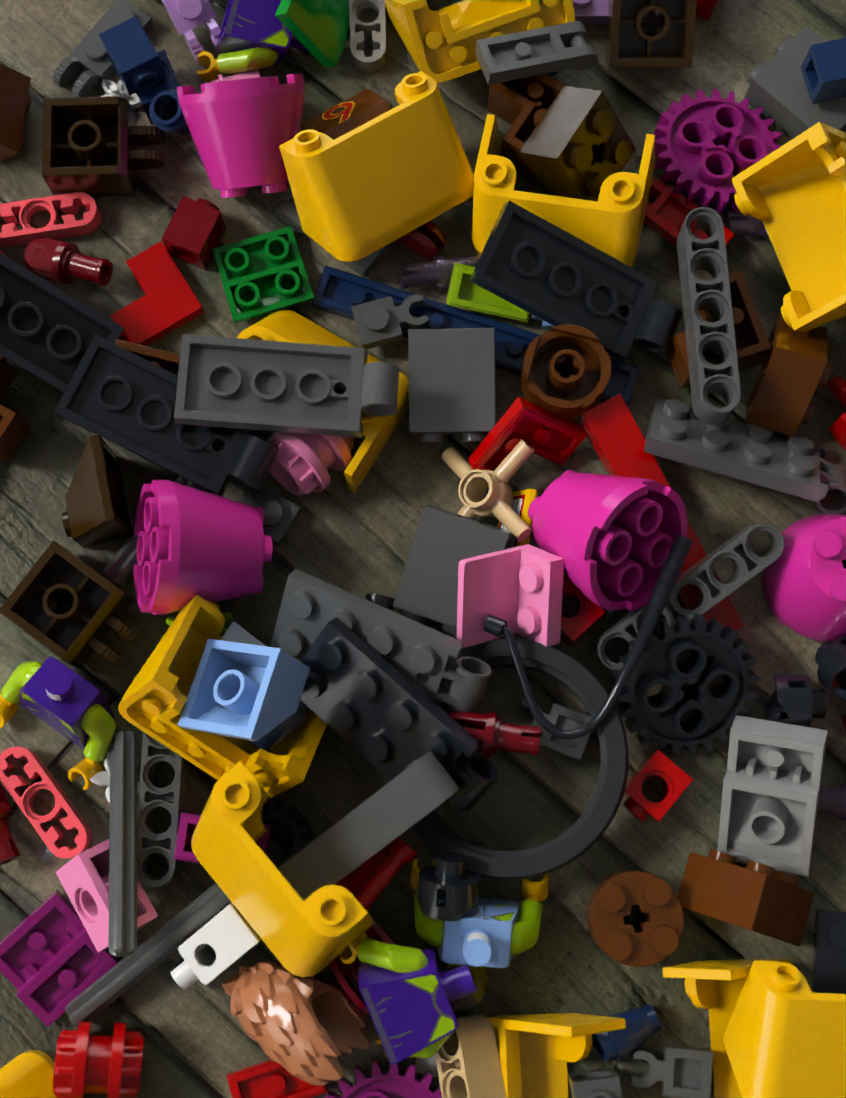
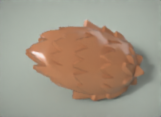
M266 960L258 961L253 965L240 964L238 973L230 977L222 985L226 994L231 997V1015H236L238 1022L252 1040L258 1042L264 1053L273 1063L281 1064L292 1075L312 1085L322 1086L328 1084L329 1080L336 1081L344 1077L343 1069L337 1059L341 1055L340 1050L351 1054L354 1048L368 1050L371 1044L368 1033L364 1028L367 1022L363 1014L349 1001V998L342 991L312 977L293 975L280 961Z

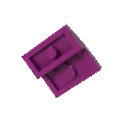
M58 890L0 941V972L18 989L16 996L47 1027L65 1012L69 1002L115 966L118 961L115 956L109 953L108 948L98 953L75 908Z

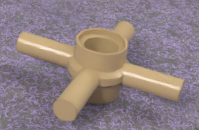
M521 439L494 471L474 470L454 447L447 448L442 454V459L461 479L458 495L464 506L457 514L475 519L477 516L496 517L518 542H523L529 538L532 530L510 507L513 500V491L507 482L535 451L534 448ZM489 487L488 494L483 499V494L485 490Z

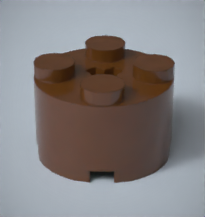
M572 324L552 327V330L533 339L526 350L521 374V389L524 399L543 407L559 417L579 422L583 412L600 404L611 375V359L600 343V339L592 331ZM562 370L570 372L569 379L560 377Z
M637 870L613 872L596 885L585 907V922L590 937L600 950L621 964L631 967L650 966L672 954L679 945L684 925L681 903L669 884L653 874ZM632 905H634L636 910L643 912V919L637 921V928H633L632 925L623 921L625 915L631 914Z

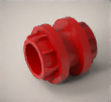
M79 1021L78 1030H63L58 1035L52 1093L57 1098H84L85 1094H107V1098H136L139 1095L144 1037L140 1032L126 1031V1022L114 1023L113 1036L91 1035V1021Z

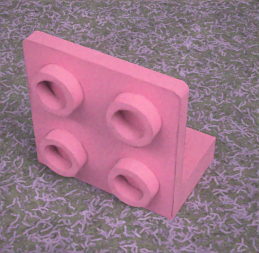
M527 544L460 560L458 565L456 639L462 641L464 648L498 639L499 637L483 630L485 621L491 614L508 622L507 626L512 630L513 634L518 633L532 641L543 644L545 647L559 644L564 575L563 558Z

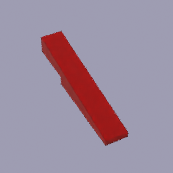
M621 393L582 413L579 423L584 426L589 441L609 475L650 479L670 487L654 455L643 452L645 439ZM689 521L687 538L693 541V545L688 556H686V561L683 568H681L680 574L706 556ZM713 568V574H714L715 578H716L719 582H721L720 579H719V577H718V575L716 574V572H715V570H714V568ZM693 584L682 586L677 594V600L682 608L694 606L699 598L698 589ZM729 596L701 615L705 619L706 624L712 618H716L723 625L722 629L729 626L736 631L744 626Z

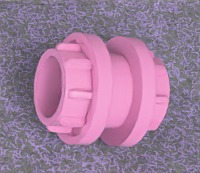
M275 431L268 438L267 442L279 449V452L269 472L279 484L295 495L301 496L303 493L309 494L311 491L321 493L331 482L327 469L343 471L352 460L351 451L354 448V437Z

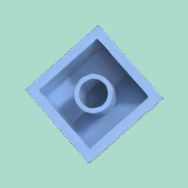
M208 639L178 726L184 729L256 742L297 711L310 668L281 648Z

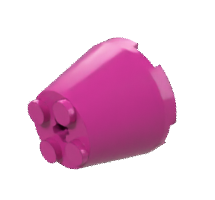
M303 74L287 75L288 84H279V77L277 76L200 84L201 93L197 94L195 86L177 87L179 106L211 186L215 190L220 189L221 198L244 196L248 193V187L262 186L263 193L283 192L289 188V180L279 145L293 139L297 133L301 132L305 97Z
M567 470L547 487L542 496L536 497L531 502L528 510V516L533 521V536L538 547L563 558L564 574L590 601L608 611L624 608L634 611L649 603L657 579L660 577L661 570L666 564L665 561L671 552L670 550L676 536L682 535L687 537V512L681 497L672 488L650 479L580 473L574 470Z
M152 480V484L144 483L138 500L134 534L138 535V564L133 566L135 593L141 612L165 615L181 611L195 595L215 603L248 594H260L263 588V562H270L273 552L272 538L270 535H264L263 508L247 505L169 480Z
M817 514L796 521L781 533L784 538L782 555L762 570V589L771 612L783 626L786 625L799 635L814 640L816 643L823 644L827 640L835 641L839 637L846 635V515Z

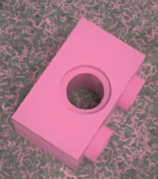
M110 838L77 854L55 872L98 953L108 948ZM137 878V930L157 918L158 914Z

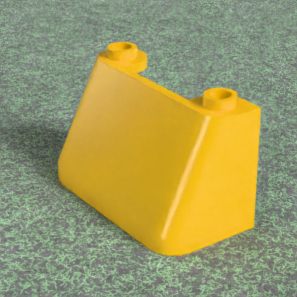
M384 0L387 13L419 71L424 72L437 83L447 82L481 69L475 54L477 40L575 21L572 0H464L436 11L428 8L426 0Z
M422 71L405 76L402 82L396 86V101L400 105L333 140L326 134L313 129H307L297 133L293 139L279 145L303 232L340 261L352 262L365 258L473 196V170L436 81Z
M818 122L731 179L737 192L734 195V200L738 209L745 216L751 215L763 221L791 289L783 297L781 314L786 324L797 332H807L846 316V133Z
M195 595L181 609L125 692L118 705L119 713L129 723L216 780H219L241 761L270 798L304 781L327 723L310 710L305 716L308 720L274 748L271 753L262 748L259 749L249 740L189 730L178 726L190 691L189 686L194 680L208 639L221 640L222 637L219 634L225 626V618L217 605L204 600L199 595Z
M239 761L214 785L191 839L192 851L197 860L281 964L293 975L300 977L314 976L330 964L375 922L356 898L341 886H323L305 901L302 900L255 843L267 832L262 822V809L264 804L271 798L243 763Z
M754 960L722 1038L742 1098H846V994L812 993L804 975L792 964L778 961Z

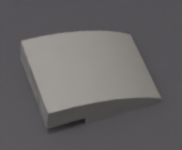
M736 715L730 730L727 771L723 779L717 851L737 857L736 862L747 864L748 860L773 867L778 871L803 876L809 875L828 730Z

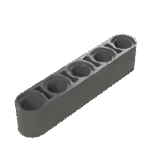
M699 207L689 212L683 222L677 238V252L692 407L699 421L706 425H718L726 421L738 405L741 397L724 224L721 216L715 210ZM697 229L705 232L708 235V239L695 237L691 230ZM700 269L709 272L713 280L700 279L695 274V270ZM707 310L712 312L716 316L717 322L712 323L703 320L698 311ZM706 351L716 353L721 358L722 364L714 365L708 363L702 353ZM709 393L721 395L725 400L726 407L719 408L711 405L706 395Z
M750 524L681 573L675 581L676 584L662 612L664 621L670 627L675 626L676 615L681 614L690 624L695 613L702 615L775 562L782 555L784 549V538L781 532L769 524ZM763 531L770 539V547L765 554L756 556L750 548V540L755 533ZM727 557L733 562L734 574L729 580L719 582L713 574V568L719 559ZM686 584H693L699 592L697 603L690 608H682L677 601L679 589ZM648 603L637 610L629 611L603 630L598 636L596 652L602 663L608 668L621 670L624 664L620 659H611L606 656V643L614 637L626 639L628 642L626 655L628 656L631 650L629 641L635 640Z
M143 732L137 816V878L143 885L155 888L172 884L182 873L184 860L174 859L180 816L181 813L187 812L190 762ZM169 763L174 768V780L169 786L162 788L156 782V770L160 765ZM164 807L170 812L172 823L167 831L159 833L155 830L152 819L154 813ZM157 853L164 855L169 862L168 873L162 879L154 877L149 868L150 860Z
M430 750L278 868V871L302 900L305 901L323 886L338 883L458 791L459 787Z

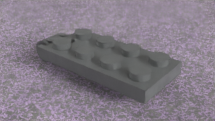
M182 334L174 420L175 424L362 438V412L372 416H391L397 412L399 368L388 362L365 364L368 358V351L365 348ZM340 388L345 390V393L340 395L334 392L335 389Z
M655 398L650 413L643 452L815 501L817 507L826 514H842L846 511V468L840 464H832L824 460L827 453L826 446L816 444L802 435L792 437L758 425L746 424L730 418L722 424L706 425L699 421L694 414L693 408L689 407L686 403L676 399L663 400Z
M295 569L288 575L270 647L281 648L301 662L326 624L337 617L438 707L441 708L444 702L455 712H478L492 670L486 662L475 657L463 656L457 659L463 647L462 641L298 569Z

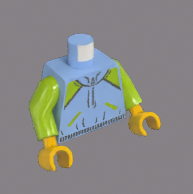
M418 859L413 861L409 881L411 887L418 891L420 872L417 866ZM435 859L432 860L431 866L436 864ZM549 873L545 874L544 878L538 882L530 881L529 878L522 879V895L525 900L479 896V902L458 921H443L425 916L420 908L417 898L418 892L414 894L416 933L423 941L436 947L442 962L460 965L468 964L475 967L507 968L514 954L518 955L532 948L538 940L543 911L541 901H544L548 896ZM438 899V904L446 902L444 899Z

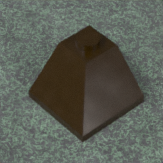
M99 434L92 435L88 439L65 497L68 512L62 513L63 527L67 537H72L83 548L130 538L133 534L118 456Z

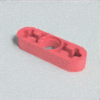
M84 192L1 203L0 219H4L6 224L2 225L0 247L27 244L37 238L60 239L89 234L98 228L101 222V212L95 200ZM79 207H85L87 210L83 214L82 220H76L74 216L78 214ZM58 209H61L64 215H61L64 221L63 224H61L60 216L57 213ZM38 211L49 212L51 219L45 227L37 229L30 226V219L33 214ZM21 223L23 230H19L16 224Z
M17 746L3 751L0 754V781L51 853L59 858L68 859L74 858L77 854L89 849L92 841L90 827L37 753L29 748ZM14 757L22 760L27 759L28 763L23 767L25 773L30 779L34 780L41 776L42 781L29 786L21 775H11L10 771L14 768L12 759ZM29 786L24 793L21 792V788ZM47 789L55 797V807L49 814L42 816L34 810L33 798L40 790ZM64 811H66L68 816L60 819L62 825L67 830L77 829L79 832L74 839L77 844L75 849L72 846H61L60 841L63 840L64 834L58 825H52L49 830L46 827V823L57 820Z

